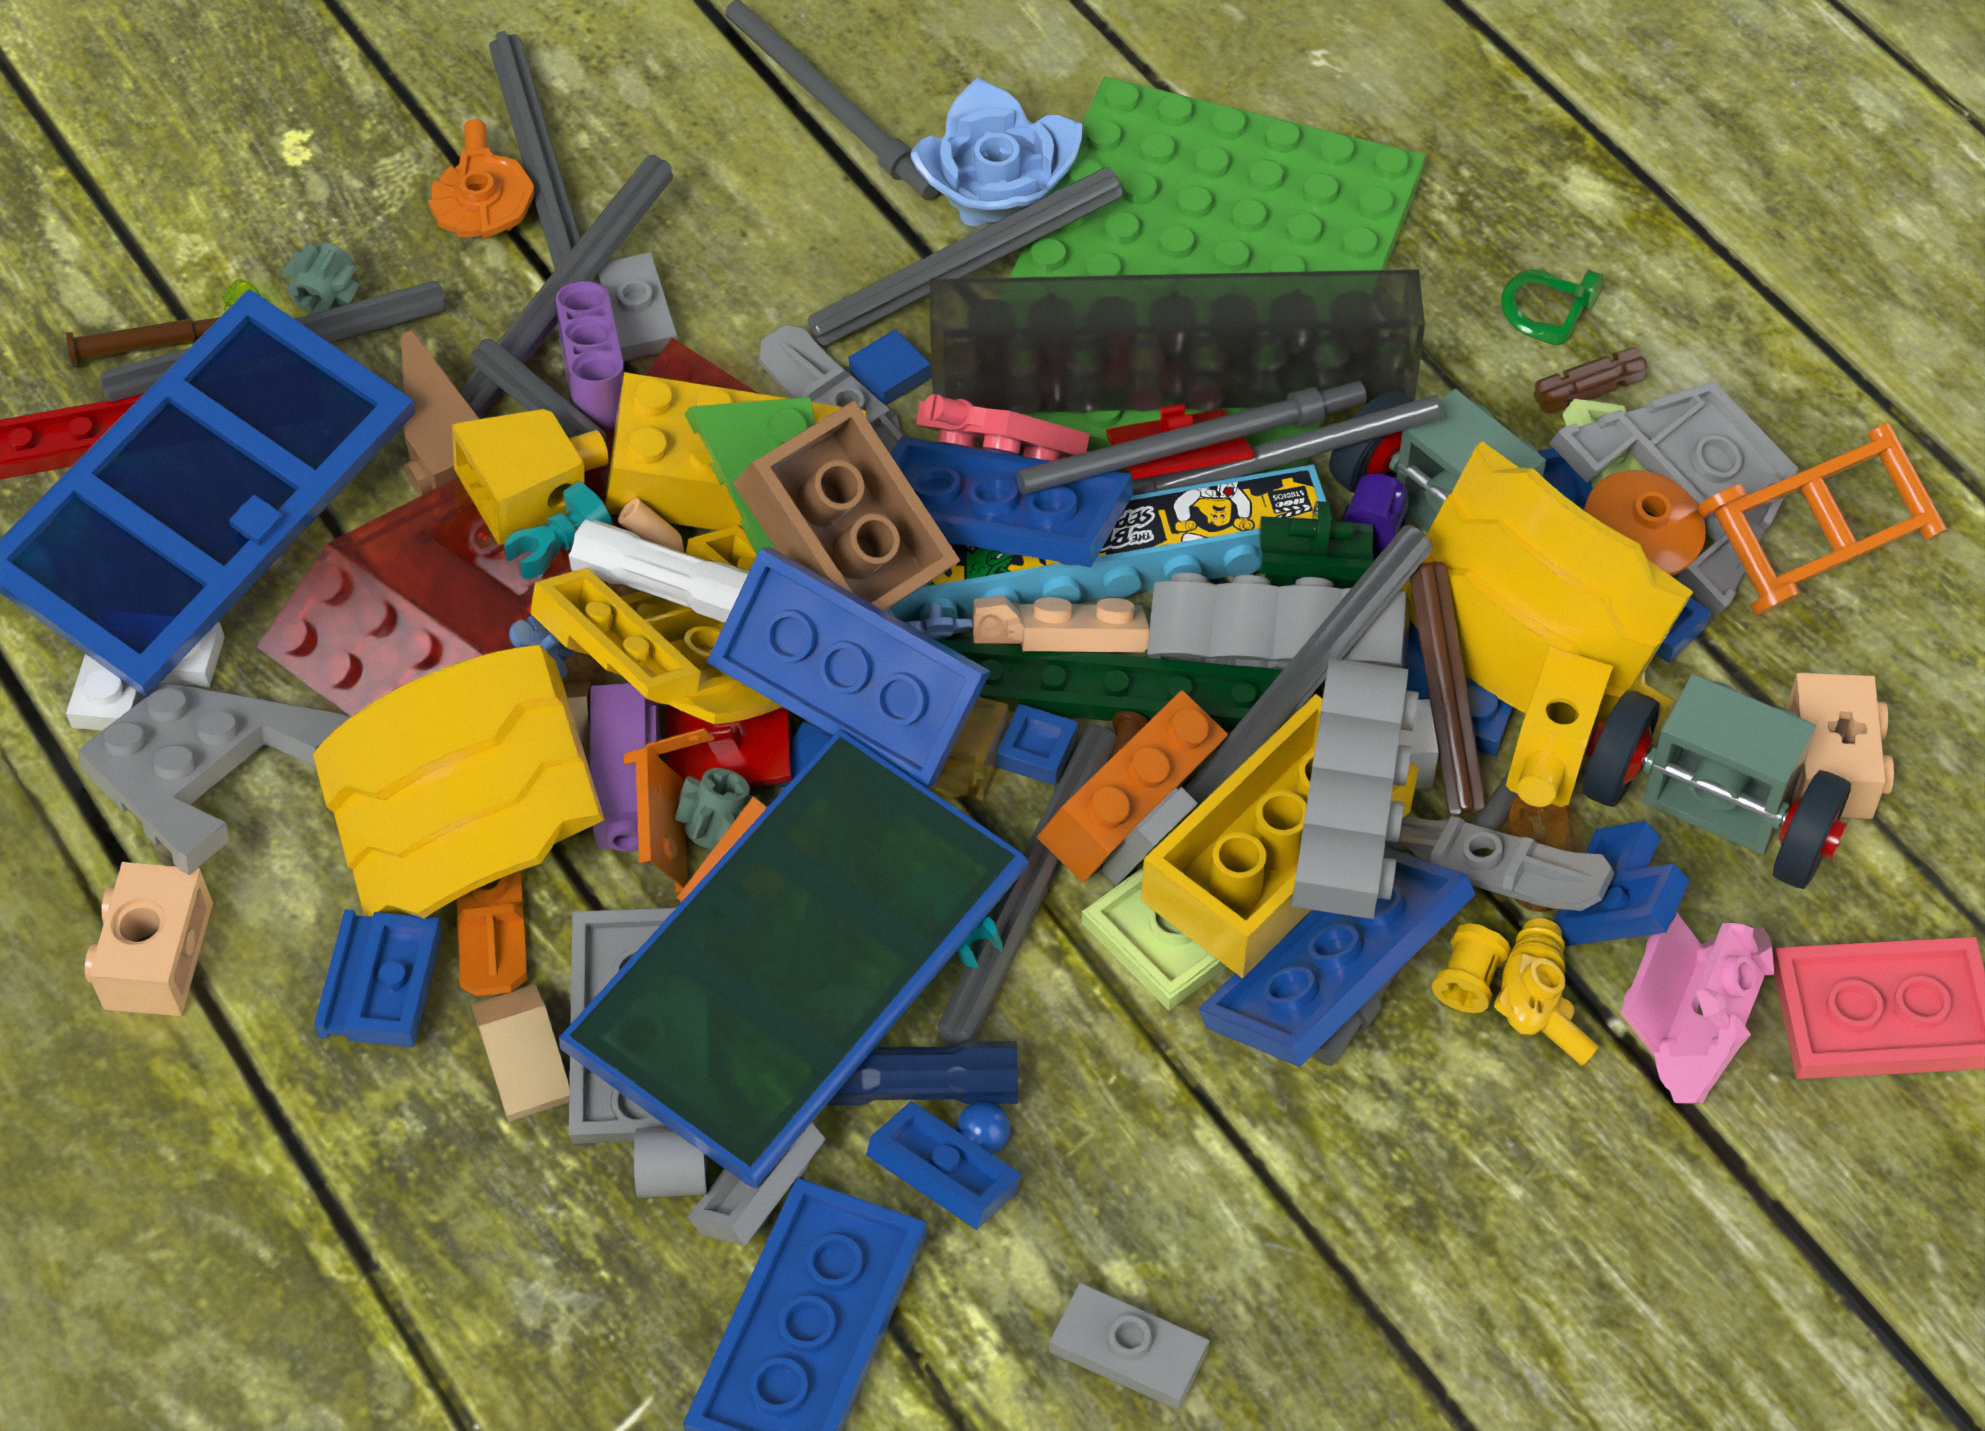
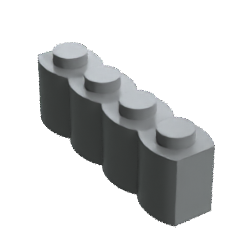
M1177 573L1171 576V581L1154 583L1147 655L1149 658L1284 670L1351 588H1334V584L1331 581L1317 577H1304L1297 579L1295 585L1277 587L1272 586L1271 581L1267 578L1255 575H1240L1233 578V583L1215 585L1208 583V578L1199 574ZM1399 590L1342 660L1406 669L1411 608L1406 591Z
M1329 658L1291 907L1373 919L1377 898L1391 899L1396 859L1384 858L1385 841L1398 843L1404 802L1391 800L1393 785L1406 786L1411 755V746L1399 745L1400 730L1413 731L1419 692L1406 690L1409 669Z

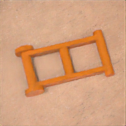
M1889 422L1867 433L1871 443L1748 495L1744 486L1737 484L1713 495L1697 506L1703 519L1716 515L1754 586L1759 599L1749 606L1755 617L1771 612L1798 597L1801 593L1796 585L1918 531H1920L1924 540L1927 541L1948 530ZM1879 456L1912 518L1857 542L1824 479ZM1801 490L1833 553L1777 577L1744 514Z

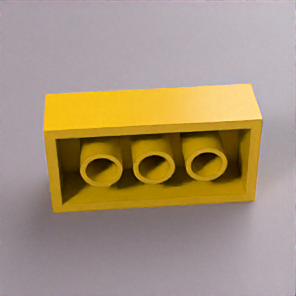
M624 372L616 415L605 507L609 514L619 515L628 502L638 498L666 522L671 524L717 531L735 525L743 529L740 524L742 517L725 484L720 485L710 465L713 460L699 433L694 434L684 414L691 406L790 398ZM811 402L815 424L842 408L840 406ZM861 410L866 417V411Z
M1317 694L1300 708L1144 858L1141 901L1241 978H1244L1311 911V909L1291 907L1323 701ZM1412 762L1409 763L1406 786L1393 785L1391 800L1404 802L1402 819L1411 811L1419 767Z

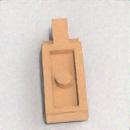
M1004 595L977 598L973 601L972 635L974 643L1021 644L1023 651L1145 652V649H1148L1150 628L1142 605H1134L1125 599L1106 598L1098 601L1097 605L1071 604L1062 598L1046 597L1036 600L1034 604H1017L1016 602L1012 603Z

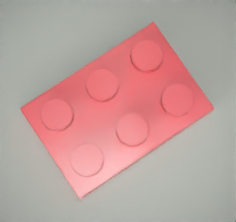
M1976 937L1775 948L1773 954L1774 978L1796 1079L1985 1069V970Z

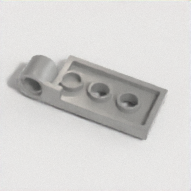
M676 908L572 912L571 1023ZM702 930L689 945L709 959L708 934ZM668 968L608 1034L603 1042L709 1118V996ZM636 1026L651 1027L659 1034L656 1045L650 1051L643 1054L629 1053L621 1046L624 1034ZM570 1056L569 1137L571 1143L634 1142V1178L637 1198L706 1195L709 1190V1157Z

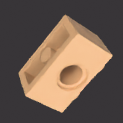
M122 862L115 887H108L103 897L102 921L104 925L99 942L90 945L85 959L86 981L92 983L104 1010L182 1017L213 906V901L200 868H197L188 875L176 866ZM153 935L145 941L138 942L143 937Z

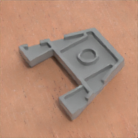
M1715 381L1651 400L1646 407L1623 413L1621 410L1602 415L1598 421L1578 427L1577 423L1565 426L1549 443L1586 483L1628 451L1647 471L1666 476L1679 484L1695 499L1698 505L1713 495L1737 484H1742L1748 495L1796 475L1799 469ZM1784 497L1744 514L1758 542H1760L1765 530L1771 525ZM1716 515L1704 520L1706 533L1715 543L1698 556L1676 578L1692 590V595L1704 607L1712 611L1711 615L1716 618L1732 602L1736 594L1735 589L1746 571Z
M163 683L150 693L147 698L145 697L79 748L78 755L81 770L122 812L130 810L142 823L144 834L156 846L162 843L172 853L173 863L182 872L190 875L229 842L226 822L191 806L194 801L263 745H269L316 767L313 753L350 716Z

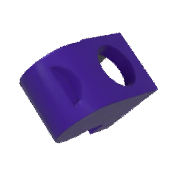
M1383 474L1365 475L1357 483L1350 505L1346 506L1341 521L1373 524L1374 560L1401 528L1406 525L1409 502L1408 491L1398 480Z

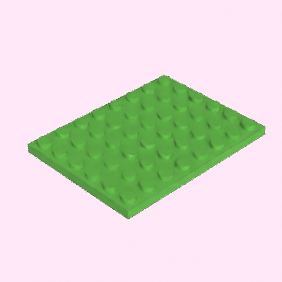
M1104 76L1082 122V141L1076 160L1049 195L1102 168H1111L1115 175H1117L1123 194L1120 199L1023 247L952 399H965L976 407L1012 411L1089 433L1087 450L1094 451L1111 446L1106 438L1105 429L1160 420V407L1184 403L1185 415L1223 409L1227 415L1287 400L1290 392L1315 387L1318 391L1340 386L1423 174L1426 154ZM1329 414L1325 415L1324 421L1302 428H1296L1294 424H1289L1244 436V439L1250 447H1255L1325 426ZM1312 456L1243 476L1307 466L1310 464Z

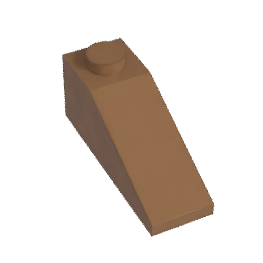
M411 329L401 334L403 393L414 400L415 406L414 415L404 424L405 440L411 460L404 464V469L416 493L420 497L429 494L440 511L444 513L471 499L454 470L452 425L478 420L479 418Z

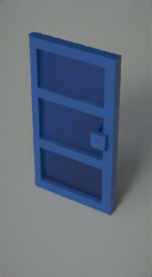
M246 290L0 538V593L147 698L414 415V400L252 290Z

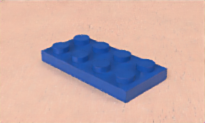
M903 436L890 453L949 544H961L995 550L1008 555L1018 554L1057 561L1065 565L1092 567L1133 496L1132 474L1112 471L1022 495L1017 485L1016 471L1052 461Z
M771 547L760 548L706 662L831 735H834L838 729L842 730L926 788L935 785L991 672ZM842 737L838 738L843 742L849 744L850 746L856 748L855 746L844 740Z
M1385 847L1383 857L1396 859L1393 889L1390 900L1377 898L1374 918L1368 919L1311 910L1244 978L1235 973L1198 1008L1206 1028L1301 1067L1475 896L1468 875Z
M796 1178L683 1422L684 1431H842L927 1236L926 1222Z

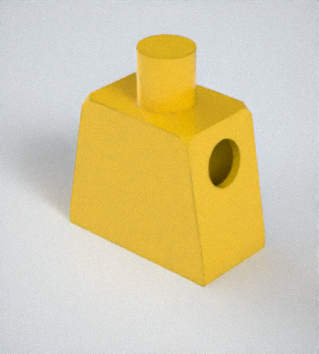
M545 409L465 421L452 425L454 470L499 545L505 544L507 538L516 531L547 525V519L558 512L567 515L563 491L578 481L584 484V472L606 466L609 460L605 441L598 430L568 438L553 412Z
M1553 647L1549 648L1521 727L1506 781V787L1510 791L1517 793L1525 803L1535 807H1545L1550 804L1559 807L1569 806L1586 758L1589 741L1595 729L1612 672V665ZM1556 702L1569 704L1576 710L1572 723L1558 724L1551 720Z

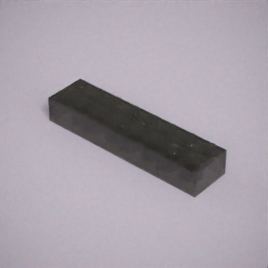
M1419 269L930 279V340L933 394H939L954 400L965 399L976 407L1007 410L1019 414L1071 411L1088 413L1092 411L1120 410L1146 412L1159 410L1160 407L1183 403L1185 409L1198 410L1257 408L1287 400L1290 392L1309 387H1315L1318 391L1356 381H1360L1365 388L1366 404L1388 391H1399L1415 401L1425 330Z

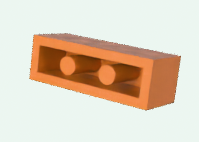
M1181 690L1059 809L1036 838L1084 883L1108 859L1130 832L1175 788L1178 789L1208 759L1229 734Z

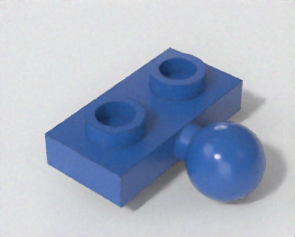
M910 1101L870 1137L866 1156L976 1230L1017 1193L1022 1176L1021 1173L993 1155L999 1152L1008 1142L1011 1126L1005 1111L998 1105L987 1101H979L967 1106L958 1117L956 1130L913 1101Z

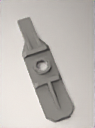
M783 325L761 340L758 363L791 398L810 397L811 402L838 406L842 402H852L855 400L859 408L866 411L867 420L888 452L891 453L903 436L896 413L834 361L805 328Z
M1455 816L1437 821L1404 817L1401 822L1398 843L1385 841V846L1407 852L1411 856L1467 874L1472 886L1555 909L1582 911L1603 899L1614 876L1612 867L1602 854L1560 850L1537 843V841L1523 836V838L1470 824ZM1480 848H1488L1494 851L1486 857H1478L1471 853Z

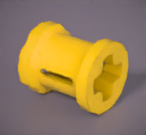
M1471 923L1461 924L1452 936L1450 943L1453 952L1444 970H1440L1435 974L1431 989L1442 1003L1453 1009L1466 1013H1481L1488 1009L1491 1002L1492 993L1489 986L1497 967L1503 966L1511 948L1508 941L1501 934L1489 930L1485 926Z

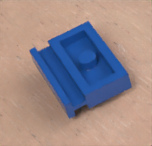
M345 909L314 1022L318 1037L329 1039L330 1034L345 1035L348 1041L414 1047L443 934L439 918L426 917L423 919L417 916L374 912L373 917L359 916L356 915L355 910Z

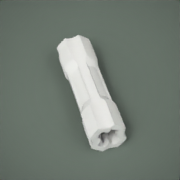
M584 520L575 533L574 543L569 554L572 571L588 567L604 582L622 584L690 607L698 614L724 623L749 571L722 562H710L644 540L636 533L597 520L593 522Z

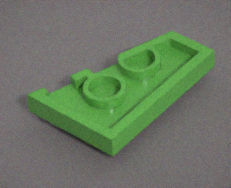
M804 397L689 407L684 415L694 434L699 433L713 460L710 465L720 485L725 484L742 517L740 524L756 555L760 548L771 547L776 550L733 485V482L752 462L815 424L811 398Z

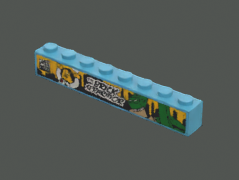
M1314 464L1133 495L1092 567L1065 565L1052 560L1018 554L1008 555L995 550L950 544L960 561L936 580L886 612L903 622L922 621L930 619V603H941L942 617L953 618V620L972 619L973 601L977 598L1004 595L1012 603L1034 604L1038 599L1055 597L1065 599L1074 604L1108 597L1124 598L1137 592L1154 590L1155 582L1171 581V576L1177 573L1199 574L1205 576L1208 580L1228 576L1250 575L1260 571L1259 524L1261 516L1312 519L1315 502H1326Z

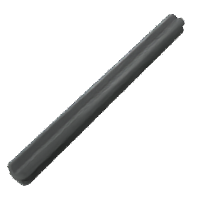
M500 31L496 33L497 39L490 42L489 49L526 174L531 179L535 188L534 202L554 270H556L581 239L521 39L517 34L507 35L506 31Z
M649 155L643 160L498 340L497 343L523 365L526 364L558 324L557 292L569 283L578 281L591 282L672 181V167L666 160H661L656 155ZM476 368L458 391L478 418L482 419L504 390Z
M1102 168L811 314L808 317L810 331L820 346H828L1120 199L1123 194L1121 183L1111 168Z
M430 281L296 318L295 320L331 344L442 313L446 308V300L440 284L437 281ZM262 329L235 335L188 383L292 355L296 352ZM189 348L102 372L100 374V382L106 400L115 402L144 394Z
M1409 524L1401 528L1184 788L1198 804L1182 821L1306 703L1326 679L1329 658L1342 659L1432 552L1431 540L1423 532Z
M1091 725L1086 728L1023 853L1029 862V866L1000 899L991 917L1002 939L1003 950L1000 952L988 939H980L973 953L979 968L966 967L938 1023V1038L943 1043L955 1047L964 1042L974 1041L1062 863L1036 837L1059 809L1108 762L1117 740L1116 733L1111 729H1103L1099 725Z

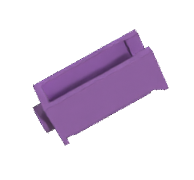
M630 683L591 686L590 773L605 819L592 826L597 850L614 849L629 852L639 849L636 763L625 766L624 753L645 748L646 744L659 741L661 717L658 703L646 699Z

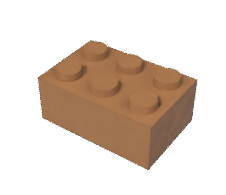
M855 400L752 462L733 482V485L777 551L885 612L936 580L960 561Z

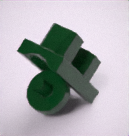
M1324 501L1315 502L1312 519L1261 516L1259 524L1260 574H1265V578L1271 581V585L1277 587L1295 585L1296 580L1300 579V577H1317L1331 581L1334 584V588H1352L1375 561L1373 558V524L1331 520L1330 503Z

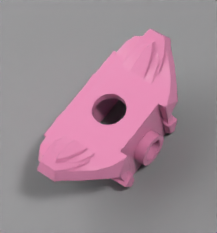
M1676 913L1667 933L1653 934L1649 937L1645 955L1631 988L1626 992L1624 1006L1620 1014L1655 1057L1659 1078L1664 1086L1670 1090L1674 1103L1703 1104L1709 1090L1717 1082L1739 1048L1750 1037L1751 1033L1745 1026L1764 976L1774 975L1772 943L1769 934L1765 931V927L1751 928L1744 924L1722 923L1717 937L1701 944L1680 915ZM1699 1003H1700V1006H1701V1010H1702L1703 1015L1697 1014V1009H1698Z

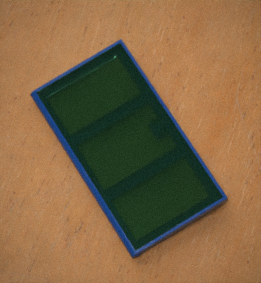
M838 729L560 1035V1049L752 1188H757L1029 866V862L1020 851Z

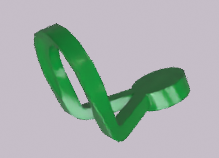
M1530 269L1519 272L1505 285L1501 294L1502 310L1508 322L1519 332L1552 345H1561L1569 339L1583 308L1588 310L1593 308L1601 290L1603 274L1588 270L1581 284L1578 285L1542 270ZM1531 282L1539 283L1571 293L1577 297L1564 324L1556 326L1535 322L1527 318L1519 310L1516 303L1518 288L1523 284Z

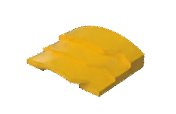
M1483 441L1475 447L1453 491L1446 497L1426 535L1431 540L1433 548L1432 552L1422 563L1443 562L1447 566L1465 675L1488 692L1496 695L1500 700L1525 714L1549 648L1553 647L1613 666L1595 728L1601 719L1607 721L1620 697L1627 690L1635 688L1693 594L1692 590L1648 560L1639 543L1613 530L1582 510L1547 482L1533 467L1519 468ZM1408 579L1400 590L1407 592L1411 605L1410 620L1418 629L1410 579ZM1556 702L1551 720L1558 724L1572 723L1576 710L1569 704Z
M738 525L689 538L686 554L710 562H722L746 571H750L757 556L744 530ZM588 567L535 582L530 614L566 648L591 655L607 671L622 675L646 699L671 705L676 709L712 724L745 720L783 707L706 663L723 629L724 622L698 614L690 607L643 591L619 597Z
M541 645L518 647L482 655L450 665L411 681L384 695L350 717L335 729L313 753L325 804L335 815L347 866L353 871L364 916L373 917L374 912L399 915L408 913L424 919L443 906L479 887L520 870L541 864L555 843L605 820L557 662Z

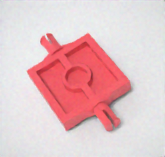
M932 394L926 401H920L916 420L917 426L939 431V443L974 448L976 441L980 443L979 449L1011 455L1019 454L1020 450H1024L1023 457L1047 461L1059 460L1061 455L1071 457L1086 453L1090 436L1086 432L1016 412L976 407L968 400H954L939 394Z

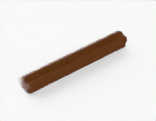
M1443 562L1422 563L1409 579L1439 752L1447 810L1450 815H1469L1483 810L1486 806L1448 570Z

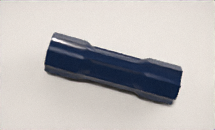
M1017 1041L964 1042L955 1047H875L826 1106L866 1105L874 1100L956 1099L965 1104L979 1101H987L994 1104H1018ZM843 1043L828 1044L838 1050ZM811 1070V1080L817 1074L813 1070Z

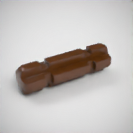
M1629 347L1613 353V360H1610L1609 356H1604L1563 371L1564 377L1562 378L1560 374L1556 373L1537 380L1535 391L1533 392L1534 398L1543 412L1551 413L1568 407V400L1571 402L1574 399L1588 400L1618 389V382L1624 387L1645 378L1647 362L1642 357L1638 348Z

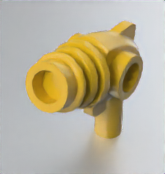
M1544 918L1531 919L1523 925L1522 931L1516 937V944L1507 958L1503 970L1502 989L1494 1002V1007L1507 1017L1510 1026L1520 1035L1532 1036L1541 1031L1582 1066L1593 1056L1599 1045L1571 1022L1575 1012L1574 1005L1562 997L1565 987V960L1563 954L1565 943L1562 939V930L1551 920Z

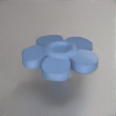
M941 603L929 604L930 619L904 622L933 639L947 638L952 636V634L973 629L972 619L953 620V618L942 617Z
M532 615L528 617L527 622L519 620L513 623L509 636L514 646L518 648L541 645L557 662L561 678L566 677L568 668L563 660L572 656L573 650L566 648Z

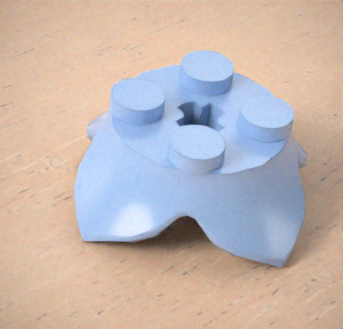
M977 77L953 101L947 113L944 137L941 139L928 136L918 141L911 151V160L927 182L944 194L951 206L959 211L960 219L965 224L974 227L983 226L989 222H997L1049 195L1076 160L1082 141V123L1061 115H1046L1039 121L1037 120L1036 123H1031L1027 120L1019 101L1010 93Z

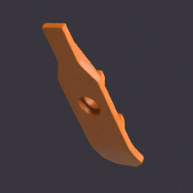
M522 870L500 878L499 883L492 889L482 890L477 888L456 899L460 987L476 997L512 993L527 981V947Z

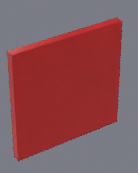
M1184 403L1160 407V420L1105 429L1106 438L1111 446L1227 416L1223 409L1185 415ZM1244 437L1127 467L1126 470L1129 474H1132V479L1135 480L1254 459L1250 445Z
M666 704V739L703 728L714 737V740L666 753V764L684 779V782L688 776L701 782L703 774L713 768H724L738 773L747 781L750 789L793 780L790 710L782 707L745 720L712 724Z

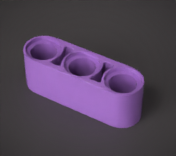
M590 281L569 283L557 292L556 307L560 348L570 402L600 429H611L615 427L624 377V366L609 293L605 287L598 283Z

